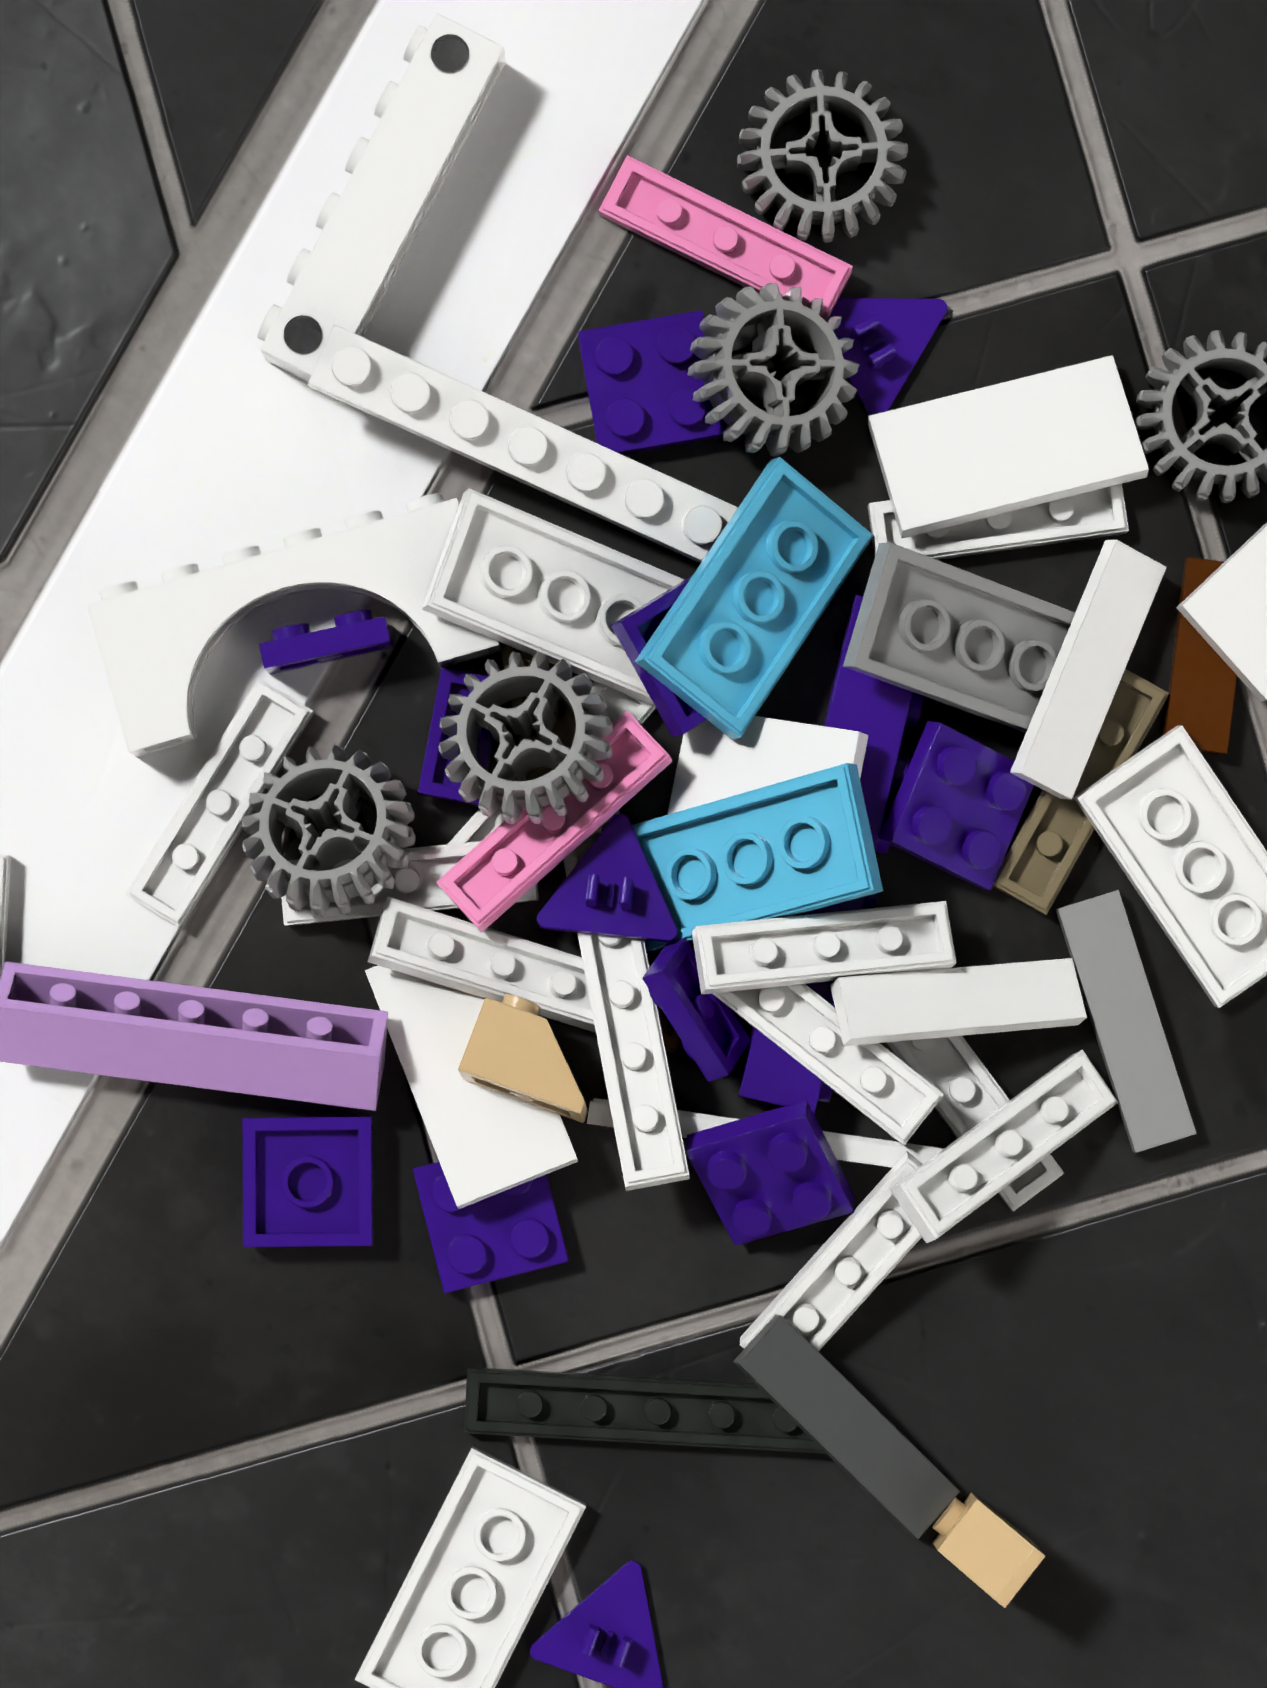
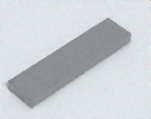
M1119 890L1056 909L1070 957L1073 958L1077 979L1112 1089L1118 1101L1117 1104L1132 1151L1137 1153L1197 1134Z

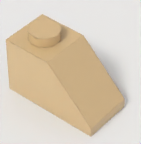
M505 994L502 1002L485 997L458 1068L462 1079L584 1123L588 1113L585 1101L547 1019L538 1016L541 1007L531 1001L510 994Z
M972 1492L963 1503L955 1497L938 1516L932 1527L939 1533L932 1542L937 1551L1004 1608H1006L1045 1558L1044 1553L1028 1536Z

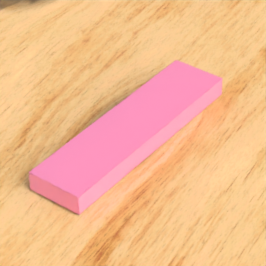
M628 155L599 209V216L743 287L752 286L758 294L760 289L768 283H777L782 298L790 288L801 287L802 305L807 306L815 298L823 299V309L819 315L825 321L829 318L853 271L852 265Z
M628 711L613 723V732L601 738L610 743L613 752L611 758L595 761L603 770L604 777L602 782H592L583 779L582 784L589 795L586 802L576 800L572 794L563 798L567 806L565 817L558 816L551 805L542 807L544 816L540 825L533 824L526 808H522L520 817L514 825L506 821L501 823L436 882L481 933L672 762L670 755Z

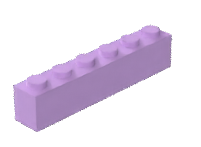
M5 961L0 977V1062L376 1111L385 1063L388 1011Z

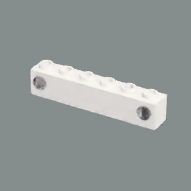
M437 12L428 29L419 25L413 33L403 60L410 63L399 85L390 81L382 92L374 112L375 116L381 118L370 140L360 137L355 144L345 167V171L351 173V176L341 196L332 192L325 201L316 222V227L322 229L312 251L303 248L299 252L287 277V283L293 285L285 303L282 307L273 304L260 326L257 338L264 341L260 350L265 360L307 382L310 380L334 324L359 336H364L506 64L504 46Z

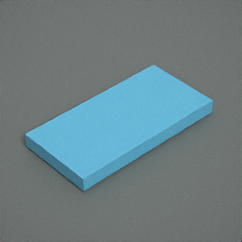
M781 457L771 459L635 662L730 739L741 738L874 535Z
M841 764L631 825L677 928L678 936L674 941L686 937L689 944L693 943L692 930L696 926L790 917L883 891L857 764ZM645 940L647 952H661L663 947L669 944L667 942Z

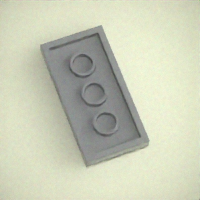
M879 543L843 667L1026 733L1075 612L894 543Z

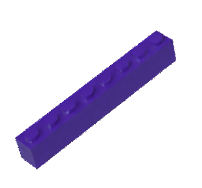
M856 595L850 610L824 726L859 731L869 735L860 782L875 852L887 854L890 844L879 839L888 815H884L890 790L899 791L910 755L899 753L904 728L916 730L924 696L843 667L863 600L862 596ZM878 893L794 916L875 908ZM834 981L806 984L835 1007L830 987ZM753 1027L737 1095L781 1106L807 1100L813 1113H815L817 1101L829 1103L832 1089Z

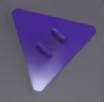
M897 298L838 299L829 318L832 316L842 317L840 326L834 330L838 340L844 337L855 339L853 347L843 353V359L860 364L858 372L847 379L857 389L856 394L869 416L886 412L890 409L947 312V304L944 300Z
M617 814L611 819L537 915L538 925L542 929L667 943L673 942L678 936L675 923L628 817L624 814Z
M635 1560L626 1562L538 1638L530 1647L531 1657L614 1688H663L641 1565Z

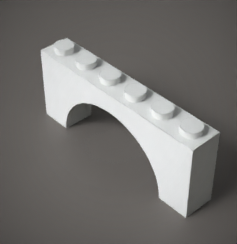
M442 493L425 495L407 502L408 512L383 519L381 511L359 514L345 520L346 530L322 536L319 528L304 530L283 539L285 547L261 554L259 546L246 547L223 555L224 565L200 572L198 564H188L161 573L163 583L138 590L137 583L132 581L101 590L99 592L101 600L87 604V608L128 752L138 757L197 740L193 713L194 696L200 673L211 651L224 634L244 616L273 600L287 595L315 590H339L365 595L381 601L400 612L420 630L429 642L440 669L501 652L499 641L422 610L459 506L457 498L444 501Z

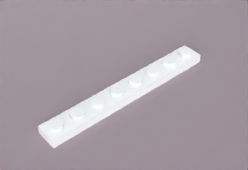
M335 324L307 386L699 563L703 561L738 509V507Z

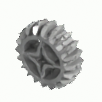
M819 69L812 71L810 88L807 89L803 88L801 80L795 74L788 76L786 87L789 97L786 98L779 90L773 87L768 88L765 91L764 98L771 111L760 106H752L749 110L748 118L759 129H741L739 134V143L752 150L745 151L737 156V167L745 171H757L743 180L742 189L744 193L753 194L765 190V193L755 203V211L762 215L776 206L779 212L775 217L773 227L781 231L786 228L791 218L800 221L797 229V239L807 240L812 224L821 225V238L824 243L832 242L835 231L834 224L839 222L844 233L850 238L854 237L859 231L856 214H859L867 223L875 225L879 221L881 214L873 201L884 206H893L897 194L886 183H903L906 176V170L892 162L907 157L908 145L900 141H888L902 132L903 123L901 119H889L881 122L880 119L889 110L890 101L883 97L871 105L866 103L871 91V84L868 81L860 83L855 93L845 90L848 74L844 71L838 72L834 87L824 86V75L822 70ZM810 112L809 132L805 137L800 140L786 142L785 148L770 149L775 135L788 121L798 115ZM831 112L843 115L858 125L868 138L869 143H862L860 137H846L840 134L833 126ZM820 130L822 132V145L826 146L827 154L832 156L825 183L823 181L822 167H819L817 157L813 156ZM874 163L872 175L860 190L847 198L835 201V187L838 176L844 172L858 170L859 164ZM774 169H784L785 175H799L805 178L812 187L816 202L806 200L791 192L780 181Z
M777 283L766 284L760 289L759 294L752 286H748L736 294V301L729 297L720 301L715 306L717 316L710 314L700 323L699 328L705 337L695 339L689 349L702 360L691 365L688 368L687 375L704 381V386L693 393L692 400L696 402L709 400L714 408L705 416V423L712 425L723 419L728 424L724 430L723 441L732 442L743 433L745 434L746 453L757 452L765 443L770 457L782 455L787 451L788 445L794 453L803 452L811 446V439L821 442L829 437L832 431L830 424L837 425L847 416L848 412L842 403L853 399L857 391L854 386L844 379L856 374L860 365L843 359V353L853 347L855 339L845 337L837 339L834 330L840 326L842 317L832 316L825 321L819 315L823 309V299L815 298L807 306L802 305L801 287L790 288L782 298ZM757 324L758 337L752 341V353H747L740 359H732V348L740 329ZM792 336L798 340V342L803 346L806 352L802 351L795 345V343L792 340ZM770 360L773 362L771 369L777 366L780 374L786 375L777 380L774 378L776 371L770 374L766 366L760 365ZM807 380H814L812 398L806 410L800 415L790 416L789 403L795 400V386H800ZM739 387L751 393L756 406L746 398Z
M1214 330L1209 334L1207 351H1205L1196 336L1187 337L1183 342L1186 358L1173 348H1169L1162 355L1163 363L1168 371L1151 367L1145 378L1158 391L1141 390L1137 395L1136 402L1154 410V413L1138 416L1134 422L1136 429L1155 431V436L1149 437L1141 444L1144 454H1151L1160 449L1164 455L1153 467L1154 473L1160 476L1171 466L1177 469L1180 473L1172 484V489L1180 492L1189 483L1190 479L1198 481L1195 489V498L1199 501H1205L1209 497L1213 484H1217L1221 502L1230 503L1235 497L1236 482L1247 498L1256 496L1260 491L1257 476L1267 483V441L1263 449L1254 440L1257 433L1251 426L1248 416L1250 406L1260 396H1263L1267 404V363L1263 361L1267 356V343L1262 342L1254 350L1253 354L1245 352L1248 339L1247 334L1238 332L1235 335L1230 349L1225 348L1224 337L1220 330ZM1208 369L1229 370L1242 375L1249 381L1237 389L1227 390L1216 385L1210 377L1203 380L1197 372ZM1179 384L1189 394L1186 401L1191 406L1195 419L1193 427L1180 439L1172 419V403ZM1238 399L1243 400L1233 411L1234 417L1228 422L1234 425V429L1224 423L1217 428L1213 426L1204 435L1199 434L1210 422L1209 417L1215 410H1221L1225 406L1229 408ZM1208 405H1211L1215 410L1209 409ZM1207 444H1218L1225 447L1233 456L1239 453L1246 462L1230 466L1216 465L1201 460L1192 453Z
M512 651L508 660V669L500 671L494 660L487 659L485 670L489 676L488 678L480 682L474 675H465L464 683L470 692L468 697L460 694H449L448 703L458 715L440 718L439 726L443 733L450 736V738L440 742L438 747L441 756L444 759L451 760L445 768V773L450 782H462L458 792L465 802L468 803L479 799L478 807L481 813L487 817L492 816L502 806V814L505 821L513 825L519 819L522 808H526L532 823L540 825L544 816L542 807L551 805L558 816L565 817L567 806L563 798L572 794L576 800L586 802L589 797L587 790L582 784L583 779L592 782H602L604 773L595 761L605 760L612 756L613 750L610 743L601 738L613 732V724L609 717L600 715L607 707V704L601 693L590 694L593 684L587 674L582 673L572 678V666L570 662L561 659L550 669L546 654L539 651L533 657L530 667H525L521 655ZM528 696L523 704L516 708L506 709L500 707L510 700ZM559 703L566 706L575 715L576 732L571 749L562 745L559 736L552 733L554 724L557 721L554 712ZM482 728L490 731L493 739L500 742L498 751L494 756L497 765L492 774L479 765L477 758V743ZM533 730H535L540 741L535 739L533 742L529 739H523L517 746L512 735L517 737L519 734L523 737H529ZM547 767L553 769L544 776L523 781L524 777L535 768Z
M336 744L332 747L327 759L321 760L318 751L309 746L306 753L307 763L297 766L295 760L285 756L283 767L286 774L281 778L275 774L264 772L263 782L269 792L267 794L250 793L249 803L257 813L242 817V827L246 834L250 835V837L243 841L242 847L247 858L254 859L250 870L256 880H261V882L267 880L265 888L272 898L278 900L286 895V902L289 907L297 912L310 901L314 914L322 918L327 912L330 902L335 901L340 912L349 915L352 907L351 898L360 895L364 903L373 906L375 897L371 888L378 883L384 888L393 889L395 880L388 870L389 867L408 868L409 859L406 852L401 848L415 844L414 831L411 827L407 826L408 823L414 820L415 815L411 804L403 801L407 795L401 781H397V779L390 781V770L381 761L370 766L371 762L367 753L362 752L360 749L347 761L343 748L338 747ZM323 794V795H322L321 797H319L318 799L313 800V801H308V802H307V800H309V799H311V798H313V797H315V796H317V795ZM360 796L376 807L377 822L373 835L364 832L361 824L355 822L358 815L355 806ZM336 824H338L340 829L333 830ZM285 826L293 829L297 838L302 839L298 848L302 856L297 866L282 856L281 840ZM321 830L324 831L322 836L319 837L317 832L320 833ZM347 859H352L351 862L341 867L333 869V867L339 862Z

